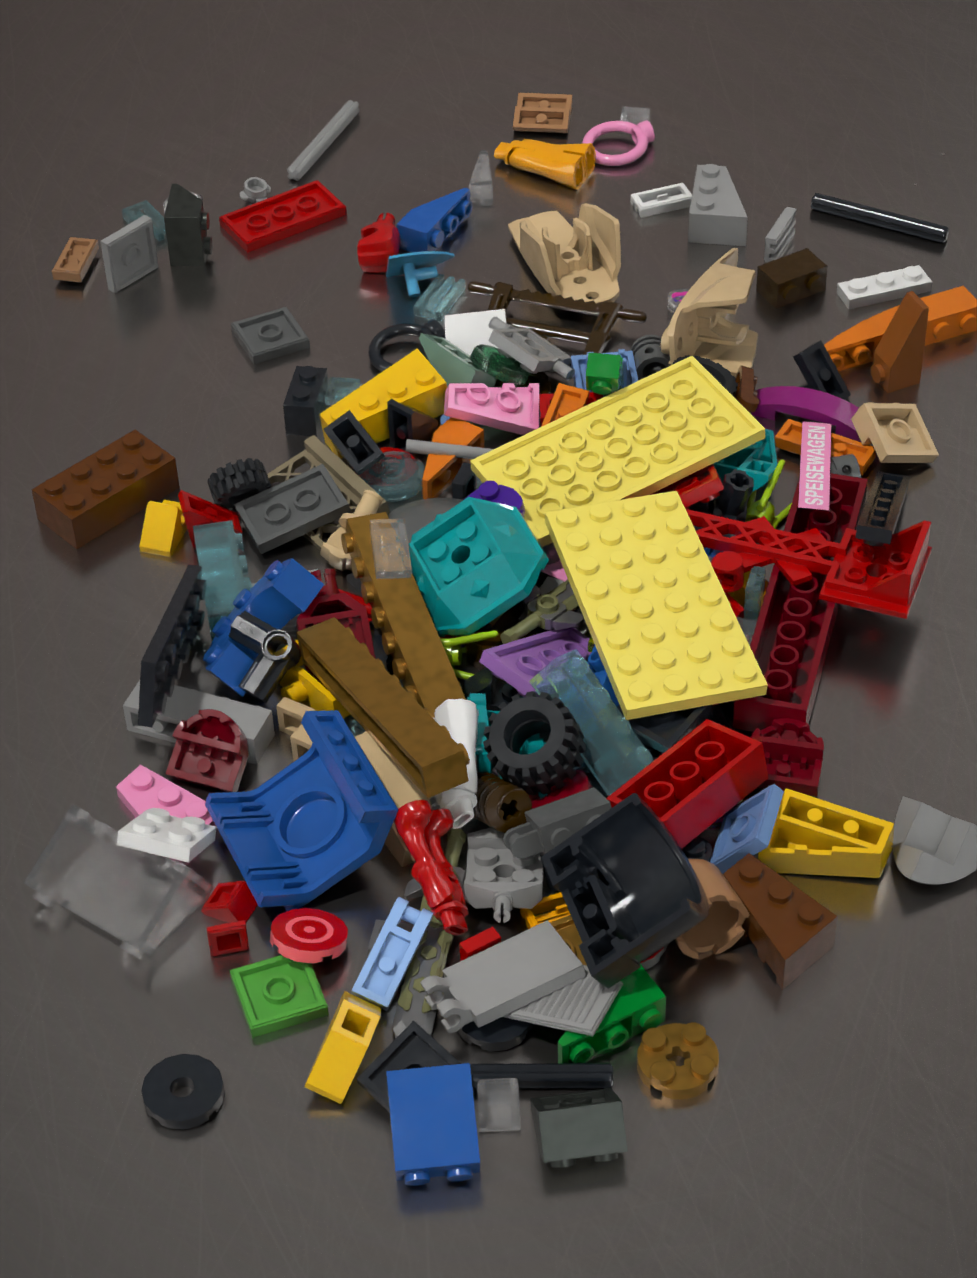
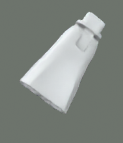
M447 699L435 709V717L433 718L440 726L444 725L448 729L451 738L457 744L462 743L466 748L470 763L466 765L469 781L434 797L441 809L444 808L451 811L454 819L453 829H458L473 819V808L477 804L475 794L478 789L475 752L479 710H477L476 704L470 700Z

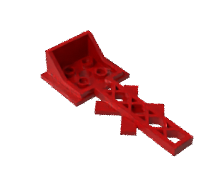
M686 509L693 526L702 527V529L696 530V533L703 547L719 551H733L740 554L743 558L744 573L775 563L792 586L812 580L811 572L825 574L827 577L820 591L819 599L907 619L932 552V547L928 546L931 522L926 520L894 534L890 544L884 543L883 546H871L863 543V539L855 538L857 530L846 528L841 542L836 543L827 541L817 528L798 534L774 529L765 516L742 522ZM725 534H733V535H735V536L729 538V537H725V536H723V535H725ZM826 556L834 557V560H833V561H831V560H826V559H823V557H826Z

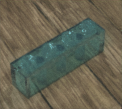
M232 520L193 526L198 565L202 566L201 579L207 581L204 600L211 641L215 637L212 630L216 623L222 617H228L235 608L233 601L236 596L245 588L251 589L250 577L243 578V575H248L246 555H239V553L244 552L242 534L234 532Z
M577 649L556 657L529 681L538 695L541 692L549 693L552 699L557 697L563 702L564 706H567L584 735L582 740L586 745V751L580 755L608 796L654 761L649 750L644 747L631 728L629 721L621 714L610 698L608 691L598 681L589 668V664Z

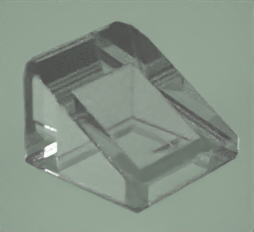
M622 106L621 121L631 122L636 125L645 120L650 122V108Z
M518 1079L478 1080L479 1132L521 1130Z

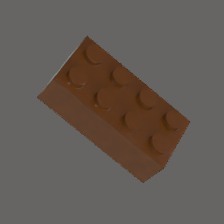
M135 429L33 488L32 494L37 519L74 548L79 549L147 508L149 501L157 502L179 489L176 458Z

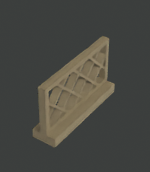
M315 435L303 441L306 448L304 451L267 474L272 485L275 482H284L301 474L294 472L295 469L304 463L311 466L310 469L324 464L348 502L351 514L356 510L365 490L376 492ZM384 498L376 513H390L387 501ZM325 524L303 536L321 551L323 533H334L341 525Z

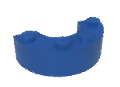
M293 558L282 563L279 560L274 561L265 572V575L250 590L245 588L236 596L233 601L235 608L229 616L222 617L214 626L212 632L215 634V637L203 657L205 668L235 693L243 697L246 692L239 687V684L258 654L229 638L231 624L237 615H241L246 611L272 627L281 630L291 619L305 612L324 584Z

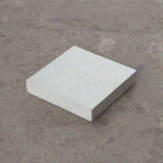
M505 309L445 315L446 340L486 367L509 365V358L500 354L497 351L498 347L488 341L493 329L489 328L488 324L493 317L497 316L507 324Z

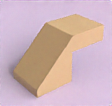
M284 697L276 705L279 731L291 735L294 762L312 746L313 742L301 721L305 711H315V709Z

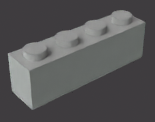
M140 680L123 704L128 731L176 743L177 740L172 736L173 732L182 720L186 721L203 709L221 711L232 718L244 732L249 748L247 762L256 765L275 736L272 710L174 685L172 697H167L164 714H158L152 728L138 726Z

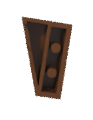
M748 853L723 873L749 912V917L745 918L742 925L745 930L744 937L750 938L758 950V956L761 961L767 963L777 976L776 982L782 990L834 947L838 916L753 855Z

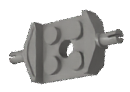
M488 828L468 833L464 896L465 900L475 909L493 907L494 919L501 923V915H504L503 922L505 923L510 920V910H513V907L532 909L542 900L543 865L540 853L523 859L515 857L511 850L504 845L503 837L505 833L494 828Z

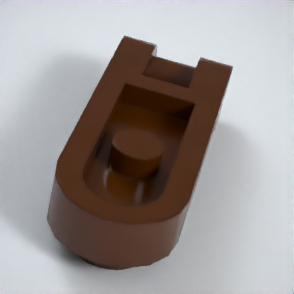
M741 365L735 377L738 386L734 398L751 414L756 411L759 404L757 391H755L758 377L754 376V369Z

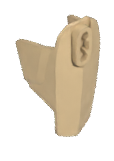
M582 204L579 217L573 218V227L558 211L539 213L508 224V229L526 263L544 289L551 293L552 296L562 295L563 298L572 297L574 300L583 298L584 302L594 300L597 305H603L604 301L615 302L619 297L620 290L617 276L621 267L620 225L618 219L596 205Z
M732 248L718 259L695 282L678 305L669 326L665 329L661 338V352L670 355V361L668 362L670 366L677 358L690 355L700 356L701 358H707L715 363H719L722 367L728 369L734 377H736L741 365L753 368L758 333L749 330V325L736 324L724 319L727 314H736L739 304L747 302L753 279H755V270L737 267L738 248Z

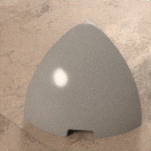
M903 796L897 811L893 836V855L898 869L905 877L911 880L933 885L951 883L970 875L977 870V825L952 817L923 802Z

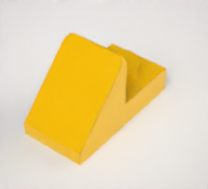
M163 500L162 503L148 502L139 545L141 552L167 557L172 556L187 531L180 502Z

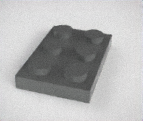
M324 464L234 504L238 516L261 554L340 518L343 513H351L348 502Z

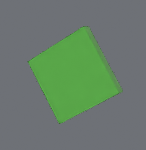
M279 955L230 970L231 980L252 1038L329 1015L327 1003L311 963L296 962Z

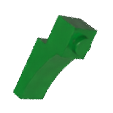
M588 353L586 390L607 396L624 388L623 358H621V355Z

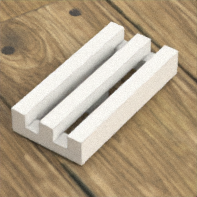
M684 183L631 194L630 203L632 206L635 205L636 212H639V216L644 218L688 208L691 205L692 194Z

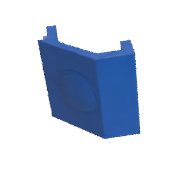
M338 710L305 711L301 724L313 742L311 748L258 788L246 792L208 794L205 806L259 907L284 906L286 911L302 908L378 855L383 848L396 817L398 808Z

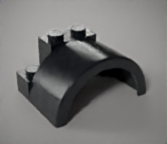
M637 793L631 794L541 857L552 885L562 893L583 942L579 945L589 972L595 980L607 989L641 967L640 962L646 960L704 921L709 915V904L706 894L692 865L667 827ZM594 867L599 869L610 885L607 886L593 875Z

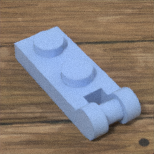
M401 897L396 899L351 990L352 995L381 1007L385 1011L388 1010L434 915L431 911L425 908L422 911L409 906V901ZM401 920L414 925L411 932L398 927Z

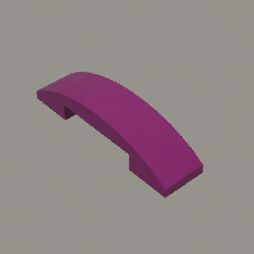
M773 386L756 390L759 404L756 411L752 412L751 415L775 421L779 412L827 423L836 426L835 434L861 442L851 420L859 407L844 399L822 391L796 386Z

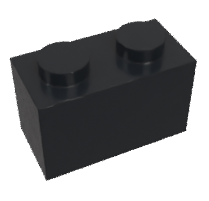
M296 366L283 403L286 435L310 437L315 435L317 437L321 426L319 414L326 410L330 399L327 368Z

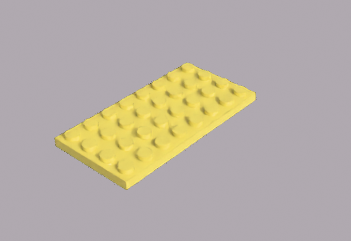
M690 356L472 459L470 463L471 470L482 483L485 481H495L498 485L513 488L521 496L526 509L524 519L541 547H544L553 542L545 524V512L650 495L765 439V428L693 356Z
M677 491L545 512V524L626 720L766 695L768 684Z

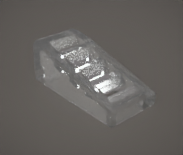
M486 150L480 151L469 183L470 201L473 207L491 206L493 203L492 177L488 152Z

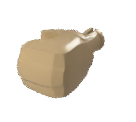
M365 490L354 513H343L339 519L341 527L329 537L326 543H322L320 555L335 569L352 571V558L349 553H344L341 535L346 533V521L348 518L376 514L380 504L383 502V498L376 492Z

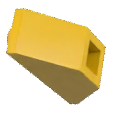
M344 991L304 1085L305 1088L342 1104L369 1047L381 1017V1007Z

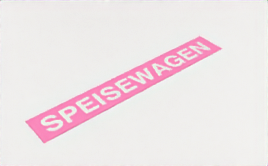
M802 421L799 508L829 510L831 424Z

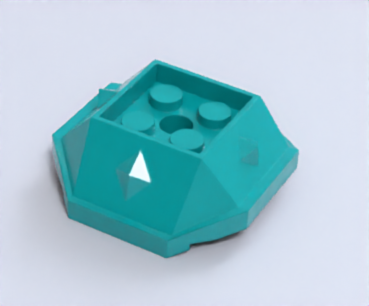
M467 497L444 514H437L434 521L414 533L409 543L407 558L408 565L439 637H444L445 635H471L528 597L537 582L540 571L544 570L549 561V558L517 507L473 497Z

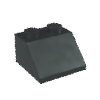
M172 184L164 214L170 266H205L207 255L212 254L213 249L212 237H207L206 231L209 230L210 225L209 213L204 212L203 200L179 184Z
M612 1088L530 1098L539 1154L544 1163L551 1162L552 1167H566L576 1164V1158L592 1156L593 1161L604 1162L617 1159V1153L628 1152L622 1100Z

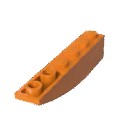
M964 286L920 298L929 307L925 346L977 331V299ZM900 305L861 321L824 344L838 372L873 362L874 351Z

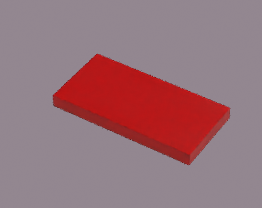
M316 180L219 217L220 226L248 253L347 215V209L335 195L321 182Z

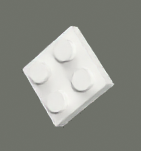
M150 808L118 831L117 845L189 863L215 841L217 827L205 824V821L198 817L179 818L169 815L170 813L167 810Z

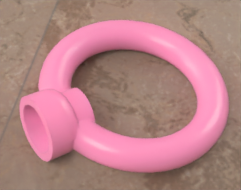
M648 120L637 125L627 121H609L591 128L584 136L582 143L593 144L599 136L610 132L631 134L634 143L637 145L629 152L607 155L595 150V163L604 166H621L639 159L647 150L648 143L655 140V134Z

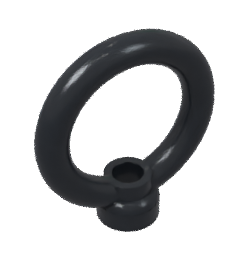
M435 319L428 321L424 326L414 323H401L389 326L372 339L368 350L369 359L377 370L383 372L393 365V363L384 360L380 353L382 346L390 339L404 335L420 337L421 333L445 338V331Z

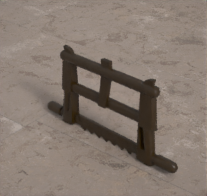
M472 281L467 287L468 291L474 294L492 295L488 311L505 309L506 312L510 301H519L598 316L591 333L506 318L508 325L510 324L516 328H529L547 341L549 338H556L587 344L583 355L587 354V352H603L606 344L611 340L609 334L618 318L635 323H644L647 320L645 312L626 308L623 310L621 304L604 301L603 305H597L594 300L584 302L583 298L574 300L572 297L563 298L562 295L541 294L540 291L531 293L529 289L519 291L513 289V285L497 282L495 286H492L491 284Z

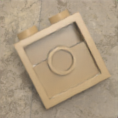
M863 403L851 418L862 445H873L881 463H933L939 456L916 404Z

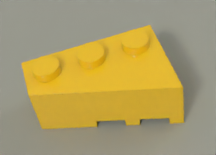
M786 788L769 845L758 852V860L776 873L880 878L893 849L894 823Z

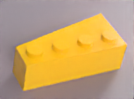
M417 348L319 414L325 443L335 455L343 459L325 433L324 428L349 410L376 444L390 438L387 402L391 399L436 418L444 414L447 382Z

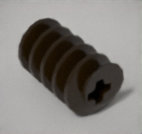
M478 772V789L475 794L477 804L473 808L474 818L503 833H506L511 828L527 823L524 812L532 810V802L529 795L523 789L492 773Z

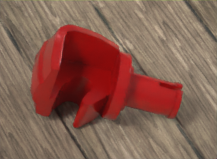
M381 213L376 222L361 229V239L358 242L357 255L359 266L363 272H386L389 256L399 255L400 234L395 227L396 219L390 213H386L385 219L384 213Z

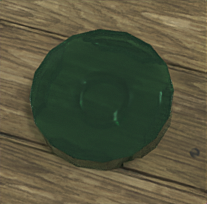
M480 344L474 347L469 358L479 369L501 381L514 383V385L519 386L525 385L530 373L520 367V362L515 359L513 361L500 354L497 351L498 348Z

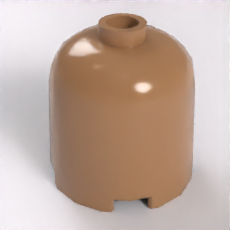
M688 859L706 894L709 904V915L704 921L675 939V942L684 955L692 958H699L698 953L713 950L714 954L718 955L732 947L744 935L745 930L742 925L745 918L749 917V912L716 865L704 859Z

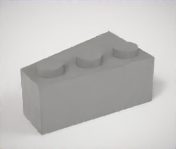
M715 164L697 165L689 211L688 242L746 246L748 217L726 166H717Z

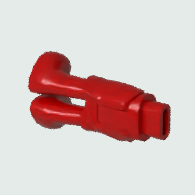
M415 800L406 803L398 809L394 824L398 834L415 860L411 874L421 885L431 912L437 920L442 921L445 932L456 936L465 934L468 931V927L464 917L469 913L464 891L453 872V866L444 855L440 837L453 828L454 819L449 809L444 808L432 811L431 805L427 800Z

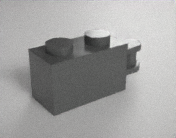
M593 787L526 811L524 813L527 823L509 829L503 837L504 845L511 850L515 857L520 859L537 853L543 856L612 808L611 803Z

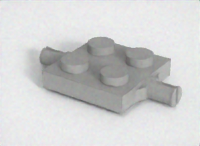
M497 316L490 320L488 326L493 331L488 341L498 347L497 351L500 354L520 362L522 369L533 374L542 371L556 372L565 380H570L574 376L575 369L570 367L571 356L529 328H516L510 324L508 325Z

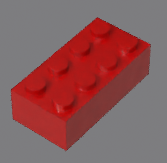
M706 719L606 799L610 801L611 807H614L631 794L637 793L660 818L682 849L769 778L763 743Z

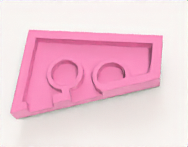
M449 383L445 391L444 415L525 435L539 428V383H529L528 387H515L514 383H503L502 387H488L484 383Z
M141 764L116 786L118 797L135 818L150 808H160L167 810L171 816L179 818L198 817L203 819L205 824L216 826L205 806V800ZM169 858L171 862L175 865V867H177L182 862L180 860Z

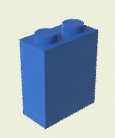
M470 1063L386 1071L396 1181L405 1180L406 1185L416 1186L429 1183L431 1177L447 1176L449 1181H464L473 1177L472 1173H480V1154Z

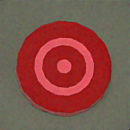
M293 909L279 914L272 921L270 943L272 947L276 945L278 953L287 959L314 964L323 962V957L332 955V959L337 958L345 951L348 928L343 920L332 913L320 909Z

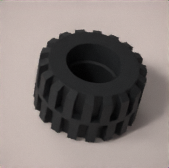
M534 691L526 692V697L523 698L517 694L511 697L512 702L508 705L505 702L500 704L498 707L501 711L498 714L492 713L488 719L492 725L485 727L484 735L487 740L483 741L484 749L488 753L489 761L502 779L520 789H524L528 795H535L537 790H540L542 794L551 793V787L556 785L560 789L565 786L563 780L567 777L571 780L577 774L574 770L575 766L581 767L584 759L580 754L586 751V745L582 740L584 739L583 732L567 706H564L563 702L557 697L552 699L550 694L541 692L538 697ZM541 732L550 733L548 741L541 749L531 754H519L527 738Z

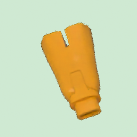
M524 139L522 141L513 140L511 143L501 142L495 149L494 158L504 160L506 165H511L516 169L542 175L562 185L578 190L594 170L596 151L592 143L560 145Z

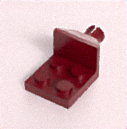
M324 569L325 585L305 612L298 616L296 632L335 617L345 628L349 627L359 643L366 644L370 654L375 658L366 607L345 592L340 593L338 591L335 569ZM320 570L311 572L312 575L322 582ZM304 664L305 670L324 686V684Z

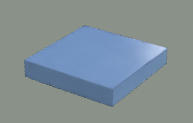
M777 785L768 786L725 813L710 860L711 863L719 868L722 874L748 853L755 855L768 847L784 793Z

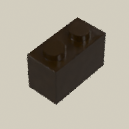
M808 248L758 266L756 291L776 309L825 291L828 266Z

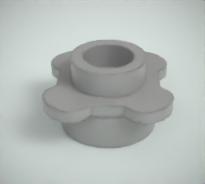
M251 177L244 182V190L240 192L239 196L244 201L248 200L251 203H257L267 199L266 195L271 192V187L265 180Z

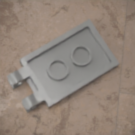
M547 920L443 969L444 978L433 975L426 977L420 983L427 993L425 1000L432 1010H439L444 1017L441 1020L442 1025L448 1033H454L472 1021L475 1022L478 1028L586 977L581 961Z

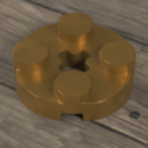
M696 1022L687 1024L672 1023L657 1028H650L643 1033L642 1042L637 1052V1070L640 1079L649 1089L652 1085L655 1089L662 1091V1096L669 1099H689L706 1091L708 1083L713 1078H716L719 1068V1052L715 1042L706 1034V1029L701 1024ZM673 1056L686 1058L682 1066H676L675 1061L667 1060Z

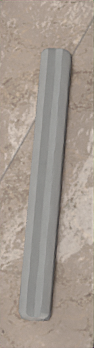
M348 100L287 168L289 173L287 176L290 180L299 181L360 112L357 101Z

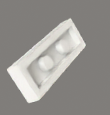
M920 265L909 266L904 269L882 272L877 275L837 283V294L850 310L904 298L909 291H913L916 295L930 292L932 281Z

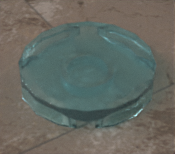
M389 451L384 452L385 457L360 474L361 478L387 502H398L417 495L423 489L422 478L425 468L422 461L418 458L417 461L412 459L411 454Z

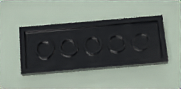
M188 564L141 660L138 726L152 728L158 714H164L167 697H172L175 680H179L181 676L182 664L188 661L190 646H195L197 631H201L203 628L205 612L204 610H199L200 600L205 598L207 581L201 579L202 566Z

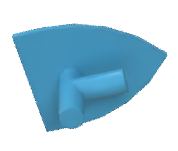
M421 251L389 256L386 277L404 274L409 297H418L421 295L418 281L438 277L436 265L455 257L454 253L443 251Z

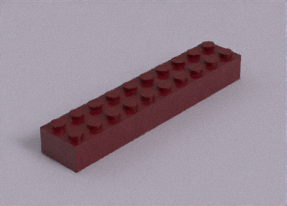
M830 473L829 510L798 507L799 477L784 531L798 534L817 528L827 541L840 543L846 528L857 530V525L865 506L868 479ZM826 556L823 559L833 561L834 557ZM774 563L750 644V648L768 684L767 693L762 696L735 700L733 728L754 732L756 728L762 730L771 726L772 721L779 718L796 719L809 724L840 606L838 603L819 599V594L827 575L811 572L812 580L792 586Z

